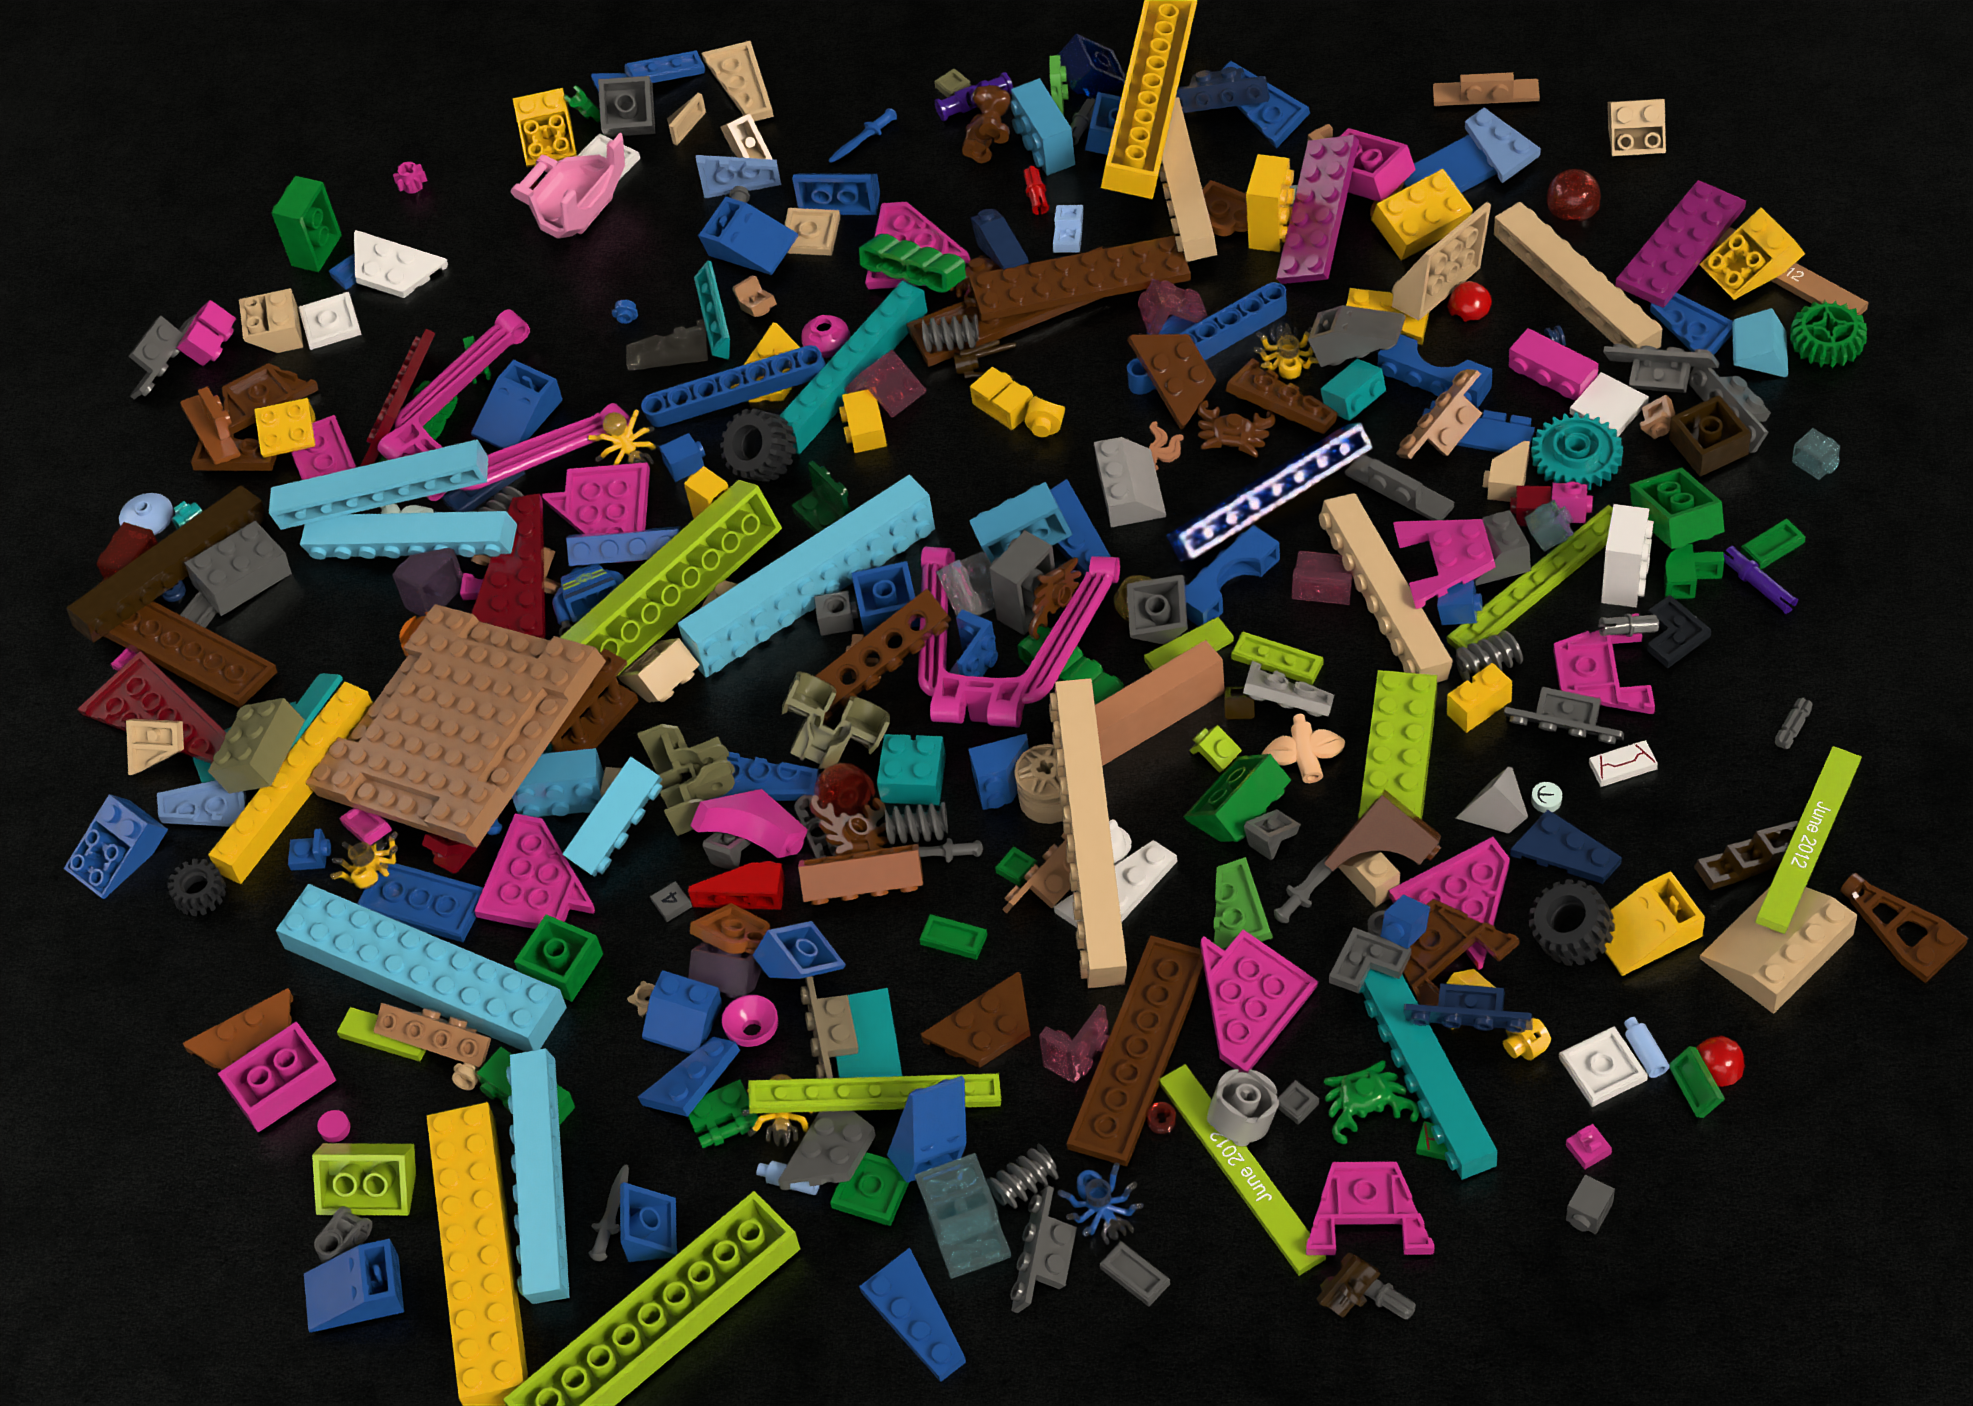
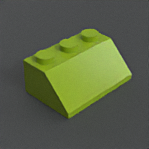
M323 1143L312 1154L316 1215H334L342 1206L350 1208L351 1213L354 1215L408 1216L410 1214L416 1177L414 1144Z

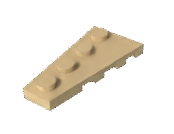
M751 41L702 53L703 61L743 115L750 113L753 121L774 117Z

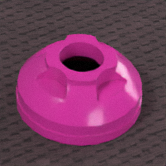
M832 315L817 316L810 320L802 330L803 347L809 345L819 348L823 358L833 357L850 339V331L847 324L839 317ZM823 323L831 325V328L827 331L816 329Z
M759 995L742 996L732 1001L725 1008L722 1015V1026L727 1037L731 1041L736 1042L737 1045L744 1047L758 1046L768 1041L775 1034L778 1026L777 1010L774 1004L765 997ZM751 1024L761 1027L760 1032L752 1036L746 1035L744 1029Z

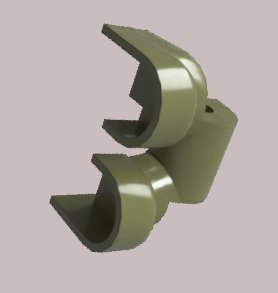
M798 671L782 704V714L790 711L805 717L790 753L800 757L799 760L802 761L804 758H808L818 763L819 769L824 768L832 773L850 738L865 746L869 750V754H871L879 746L890 724L888 712L867 700L851 696L842 712V720L836 728L832 729L823 725L825 712L829 710L837 691L832 685L822 679Z
M661 724L638 733V737L654 766L656 774L663 779L660 783L663 786L660 794L668 808L664 812L675 833L679 836L694 830L690 825L700 802L728 793L735 784L733 777L735 768L727 760V757H729L728 749L721 744L719 737L688 748L678 726ZM691 772L692 778L679 784L683 778L682 773Z

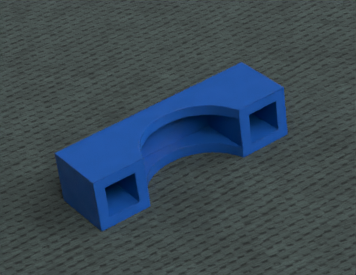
M1401 334L1394 347L1378 352V367L1382 368L1385 376L1432 392L1436 396L1448 391L1453 385L1454 377L1460 371L1466 369L1478 370L1481 375L1464 394L1477 409L1492 387L1491 368L1470 360H1466L1453 367L1433 366L1420 357L1417 350L1418 341Z
M1254 525L1246 532L1239 534L1235 542L1227 550H1222L1212 564L1204 567L1189 585H1185L1187 619L1197 626H1201L1219 617L1223 613L1221 587L1228 580L1240 575L1262 577L1280 560L1279 542Z
M681 526L652 528L624 533L569 535L566 538L569 566L648 560L681 531Z

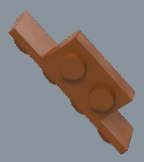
M205 387L198 390L199 395L180 402L182 409L215 465L241 456L228 429V426L232 425L227 410H223L218 395L213 396L209 388Z

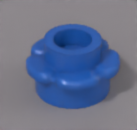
M630 300L617 301L615 309L612 310L613 317H617V321L627 324L632 322V320L638 317L636 304Z

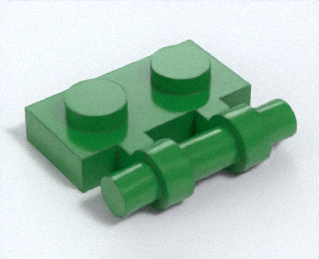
M738 1080L704 1095L688 1118L696 1135L708 1130L709 1133L698 1137L702 1148H706L712 1144L718 1146L724 1143V1139L737 1133L743 1135L750 1132L749 1128L755 1125L758 1116L756 1113H752L744 1117L743 1114L749 1112V1097L741 1080ZM734 1119V1122L718 1128V1125Z

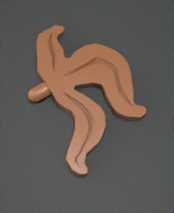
M1157 421L1151 423L1150 431L1156 440L1150 444L1149 449L1152 452L1155 469L1158 470L1159 467L1156 465L1158 459L1162 462H1171L1180 456V441L1184 437L1181 434L1175 435L1171 438L1168 447L1161 448L1167 443L1168 437L1163 429L1157 427Z

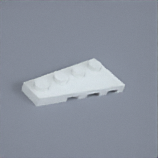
M1154 840L1115 865L1121 922L1177 862L1176 854ZM1072 894L1054 906V912L1077 927V921L1080 920H1074V898Z

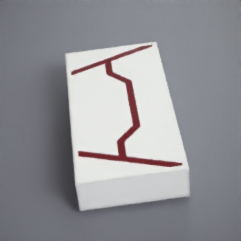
M1646 740L1589 759V764L1601 787L1656 770L1658 765Z

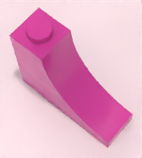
M763 789L701 801L690 825L698 833L721 832L747 839L768 850L777 858L798 854L803 847V841L808 831L806 827Z

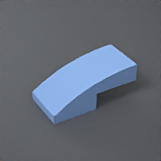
M1057 205L1054 219L1053 253L1080 252L1083 205Z

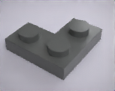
M1353 927L1329 975V983L1359 993L1370 969L1400 979L1411 957L1412 948L1406 949L1385 938Z

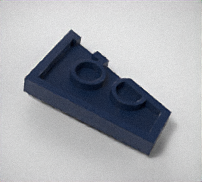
M1548 809L1510 850V856L1519 859L1523 856L1537 860V864L1548 867L1549 864L1566 869L1568 874L1601 884L1620 866L1622 860L1621 856Z

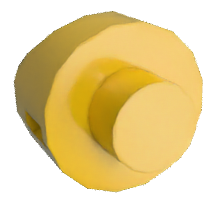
M1035 396L1029 401L1025 423L1032 433L1038 437H1047L1048 435L1055 434L1061 428L1065 407L1047 402Z
M1533 1018V1030H1525L1523 1033H1512L1506 1030L1508 1038L1503 1041V1045L1511 1057L1517 1058L1521 1055L1531 1061L1546 1051L1551 1037L1544 1024L1539 1019Z

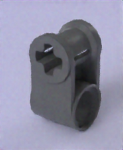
M346 1206L340 1207L333 1215L331 1221L315 1239L314 1247L321 1263L323 1264L361 1245L370 1235L372 1221L368 1218L361 1219L352 1214L351 1209ZM332 1248H336L334 1251L327 1252Z

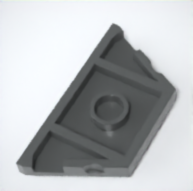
M854 1111L819 1112L778 1180L780 1189L789 1190L791 1183L809 1181L810 1186L823 1185L827 1182L850 1181L876 1136L874 1127Z

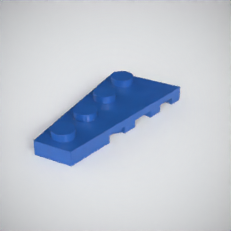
M1066 479L1050 491L1073 535L1054 544V546L1068 560L1077 557L1078 563L1075 567L1085 576L1086 572H1089L1092 556H1111L1069 481Z
M910 1248L859 1286L861 1293L940 1382L966 1363L965 1356Z

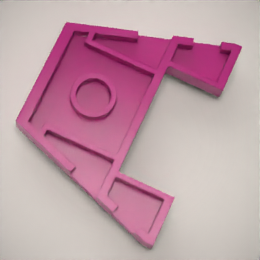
M1482 519L1401 521L1393 523L1399 547L1403 548L1429 541L1437 567V576L1409 583L1416 609L1425 606V601L1435 595L1439 598L1447 594L1448 588L1460 582L1464 585L1496 567Z
M1599 630L1592 633L1586 631L1554 643L1553 651L1559 689L1565 692L1599 698L1603 706L1654 714L1655 704L1651 685L1619 686L1612 645L1642 642V633H1636L1632 637H1627L1625 634L1601 636Z
M1332 1162L1311 1234L1307 1241L1306 1255L1336 1254L1335 1224H1401L1404 1255L1434 1253L1432 1238H1429L1426 1232L1425 1223L1421 1214L1416 1210L1412 1201V1194L1397 1162Z

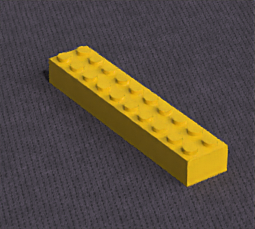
M1144 0L1101 188L1153 199L1197 0Z
M488 1102L427 1115L459 1400L463 1406H506L503 1399L528 1379L496 1120Z

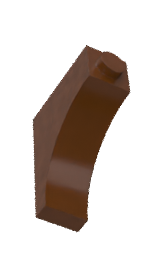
M1384 789L1330 852L1324 864L1334 871L1344 861L1357 854L1383 850L1404 855L1420 865L1425 858L1431 861L1441 849L1438 845L1441 835Z

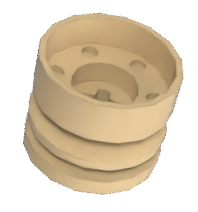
M1051 744L1033 746L1025 751L1017 760L1014 771L1021 810L1028 818L1038 823L1052 824L1063 821L1062 816H1064L1063 806L1060 805L1059 797L1060 778H1057L1056 772L1057 755L1054 746Z

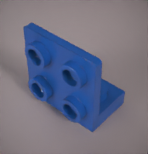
M962 609L956 617L961 647L964 652L957 662L959 675L983 677L987 669L995 665L998 658L992 622Z

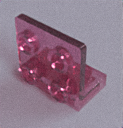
M890 350L862 371L844 388L847 393L868 389L891 417H895L926 392L925 387L893 350Z
M1299 551L1296 569H1294L1292 599L1349 605L1353 573L1351 570L1347 571L1344 568L1343 555Z
M1099 1004L1073 1040L1063 1031H1054L1046 1026L1039 1035L1044 1067L1074 1084L1081 1075L1085 1076L1093 1064L1094 1057L1098 1052L1104 1051L1110 1037L1106 1007Z

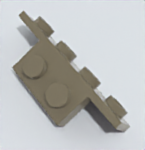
M813 976L805 978V986L800 987L802 1005H808L809 1012L805 1013L807 1030H813L814 1038H811L812 1056H818L819 1065H816L817 1079L833 1078L829 1057L858 1054V1043L848 995L817 999Z

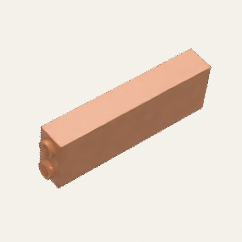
M1206 640L1095 705L1102 766L1225 693L1223 659Z

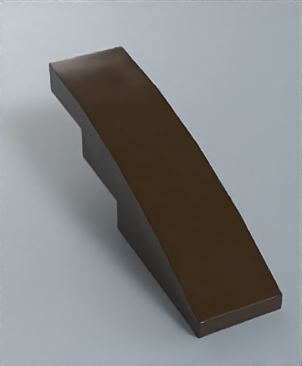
M1800 820L1756 831L1750 840L1727 845L1721 854L1698 859L1694 868L1709 890H1713L1777 867L1782 862Z

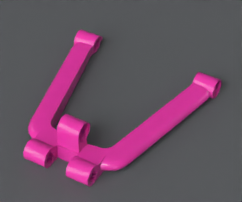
M511 309L500 313L496 318L494 326L487 330L399 412L395 419V430L381 439L378 444V451L387 460L443 448L427 433L423 426L507 347L513 343L519 344L523 342L530 333L528 324ZM611 403L600 414L597 413L589 418L488 455L487 482L460 488V490L473 491L481 489L595 442L588 439L589 435H609L603 428V421L609 413L616 412L623 415L626 419L627 427L631 417L617 404ZM446 492L426 497L431 501H436L443 497Z
M924 547L921 554V592L928 589L948 614L949 576L954 570L955 552H952L950 548ZM1091 557L1089 572H1086L1083 581L1041 646L1028 670L1021 676L989 678L949 673L946 671L947 629L938 636L933 634L924 641L926 645L919 651L918 681L922 691L932 697L930 706L931 720L933 722L962 724L967 705L972 722H985L990 726L1019 728L1024 705L1037 702L1050 692L1111 584L1118 582L1120 575L1119 558ZM920 618V630H921V629H923L924 626H925V619H924V618Z

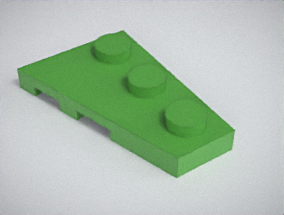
M1246 857L1218 866L1215 892V938L1213 943L1225 951L1243 929L1261 942L1273 938Z

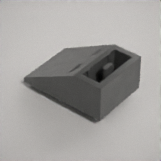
M1342 305L1317 314L1308 341L1321 367L1330 364L1331 366H1336L1349 358H1362L1372 351L1379 349L1388 350L1394 347L1398 342L1406 317L1402 313Z

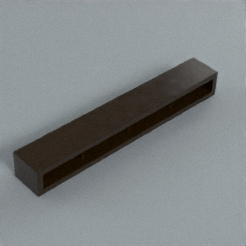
M240 485L69 605L67 611L72 626L93 643L108 634L110 630L129 619L133 614L187 577L189 574L185 562L252 522L256 521L261 525V523L266 521L267 518L262 501Z

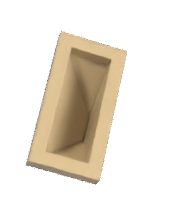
M697 93L667 118L673 144L678 145L706 113L702 94Z

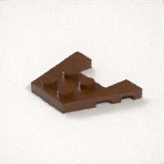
M1432 899L1426 904L1430 906L1426 932L1410 946L1412 948L1411 957L1403 973L1419 1005L1438 1006L1440 989L1431 980L1470 946L1478 942L1500 962L1520 944L1519 938L1511 933L1507 935L1496 930L1495 926L1489 923L1478 922L1468 917V914Z

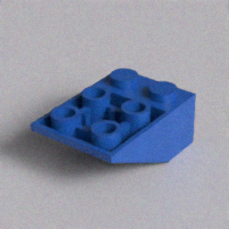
M725 197L698 236L708 256L772 275L799 235L748 203Z
M513 360L497 378L473 427L471 435L499 449L528 440L562 401L557 380Z
M109 794L64 869L98 896L105 899L153 855L168 829L132 801Z
M963 1076L951 1080L945 1079L936 1085L924 1089H915L909 1094L887 1156L907 1183L959 1165L966 1147L965 1079Z
M390 1239L358 1245L304 1273L309 1332L404 1312L399 1256Z

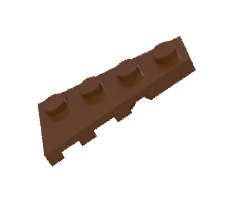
M1253 358L1227 383L1226 392L1235 395L1239 399L1252 402L1262 409L1284 416L1287 420L1307 426L1313 431L1324 434L1336 422L1338 412L1311 395H1301L1299 387L1292 383L1284 384L1278 380L1277 373L1270 369L1265 372L1259 368V362Z

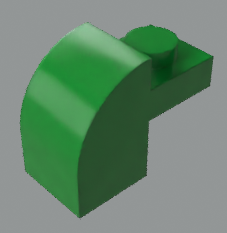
M1687 544L1683 548L1673 550L1666 561L1664 577L1665 598L1669 595L1674 599L1695 598L1697 579L1722 578L1724 567L1723 552L1705 551L1694 553L1693 544Z

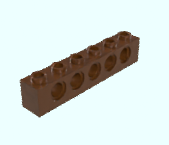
M928 589L921 592L815 676L832 685L837 691L829 710L825 712L823 725L834 718L835 715L833 713L841 706L845 708L851 696H856L864 688L866 690L873 688L879 683V677L887 670L889 672L896 670L902 665V659L910 652L912 654L919 652L926 645L924 641L933 634L935 636L942 634L949 627L947 623L951 621V618ZM916 618H924L925 626L919 631L911 629V624ZM893 636H901L903 639L901 646L896 649L889 648V640ZM875 653L879 655L880 659L877 665L873 667L866 666V658L870 654ZM847 672H856L857 678L853 684H843V677Z

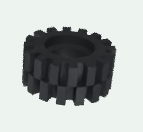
M192 859V865H189L186 861L182 863L183 869L175 868L176 875H170L171 883H168V889L176 907L182 910L184 914L188 915L190 911L192 916H197L198 911H200L202 915L207 914V908L214 911L216 909L214 904L220 905L223 902L221 896L225 897L226 895L224 889L226 885L218 868L212 862L208 864L207 860L202 859L199 864L197 859ZM200 881L207 882L206 887L200 892L194 894L187 893L188 888L194 883Z

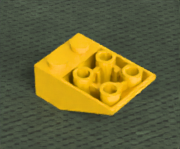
M563 88L513 98L527 167L535 166L536 160L541 155H546L556 161L566 157L577 156L567 102L564 99Z
M1760 208L1699 265L1735 300L1785 273L1805 253L1797 242Z
M1670 871L1643 884L1610 910L1614 917L1612 921L1615 924V931L1610 932L1613 939L1611 943H1605L1607 948L1605 953L1622 976L1702 937L1705 917Z

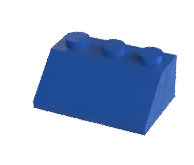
M799 173L793 175L792 179L798 208L839 210L840 215H877L880 196L877 174Z

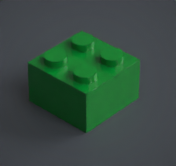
M546 914L514 963L518 972L560 989L563 998L573 1002L603 956V952L597 935Z

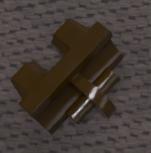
M1348 1253L1342 1259V1269L1335 1277H1327L1320 1285L1322 1292L1317 1297L1319 1304L1332 1309L1341 1317H1344L1355 1304L1360 1307L1365 1304L1367 1300L1363 1294L1380 1275L1377 1268L1352 1253Z

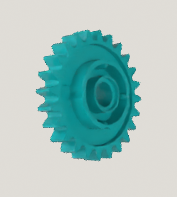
M1575 412L1573 418H1569L1564 413L1563 420L1553 417L1552 425L1544 422L1543 430L1537 429L1536 437L1532 439L1531 447L1533 466H1537V474L1545 473L1544 481L1554 479V483L1578 482L1580 484H1587L1588 490H1591L1592 483L1601 487L1602 479L1610 481L1611 473L1617 474L1618 466L1622 464L1623 446H1621V437H1616V429L1609 430V422L1600 424V417L1590 420L1589 413L1580 418L1578 413Z

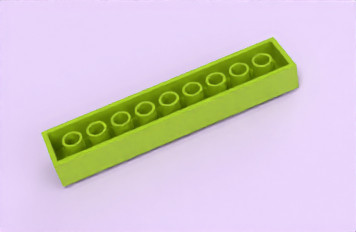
M741 480L735 482L560 638L595 647L599 653L605 648L625 659L627 665L620 672L622 673L708 596L719 583L727 579L782 529L759 486Z
M753 1191L503 1399L505 1405L615 1406L800 1250L795 1231Z

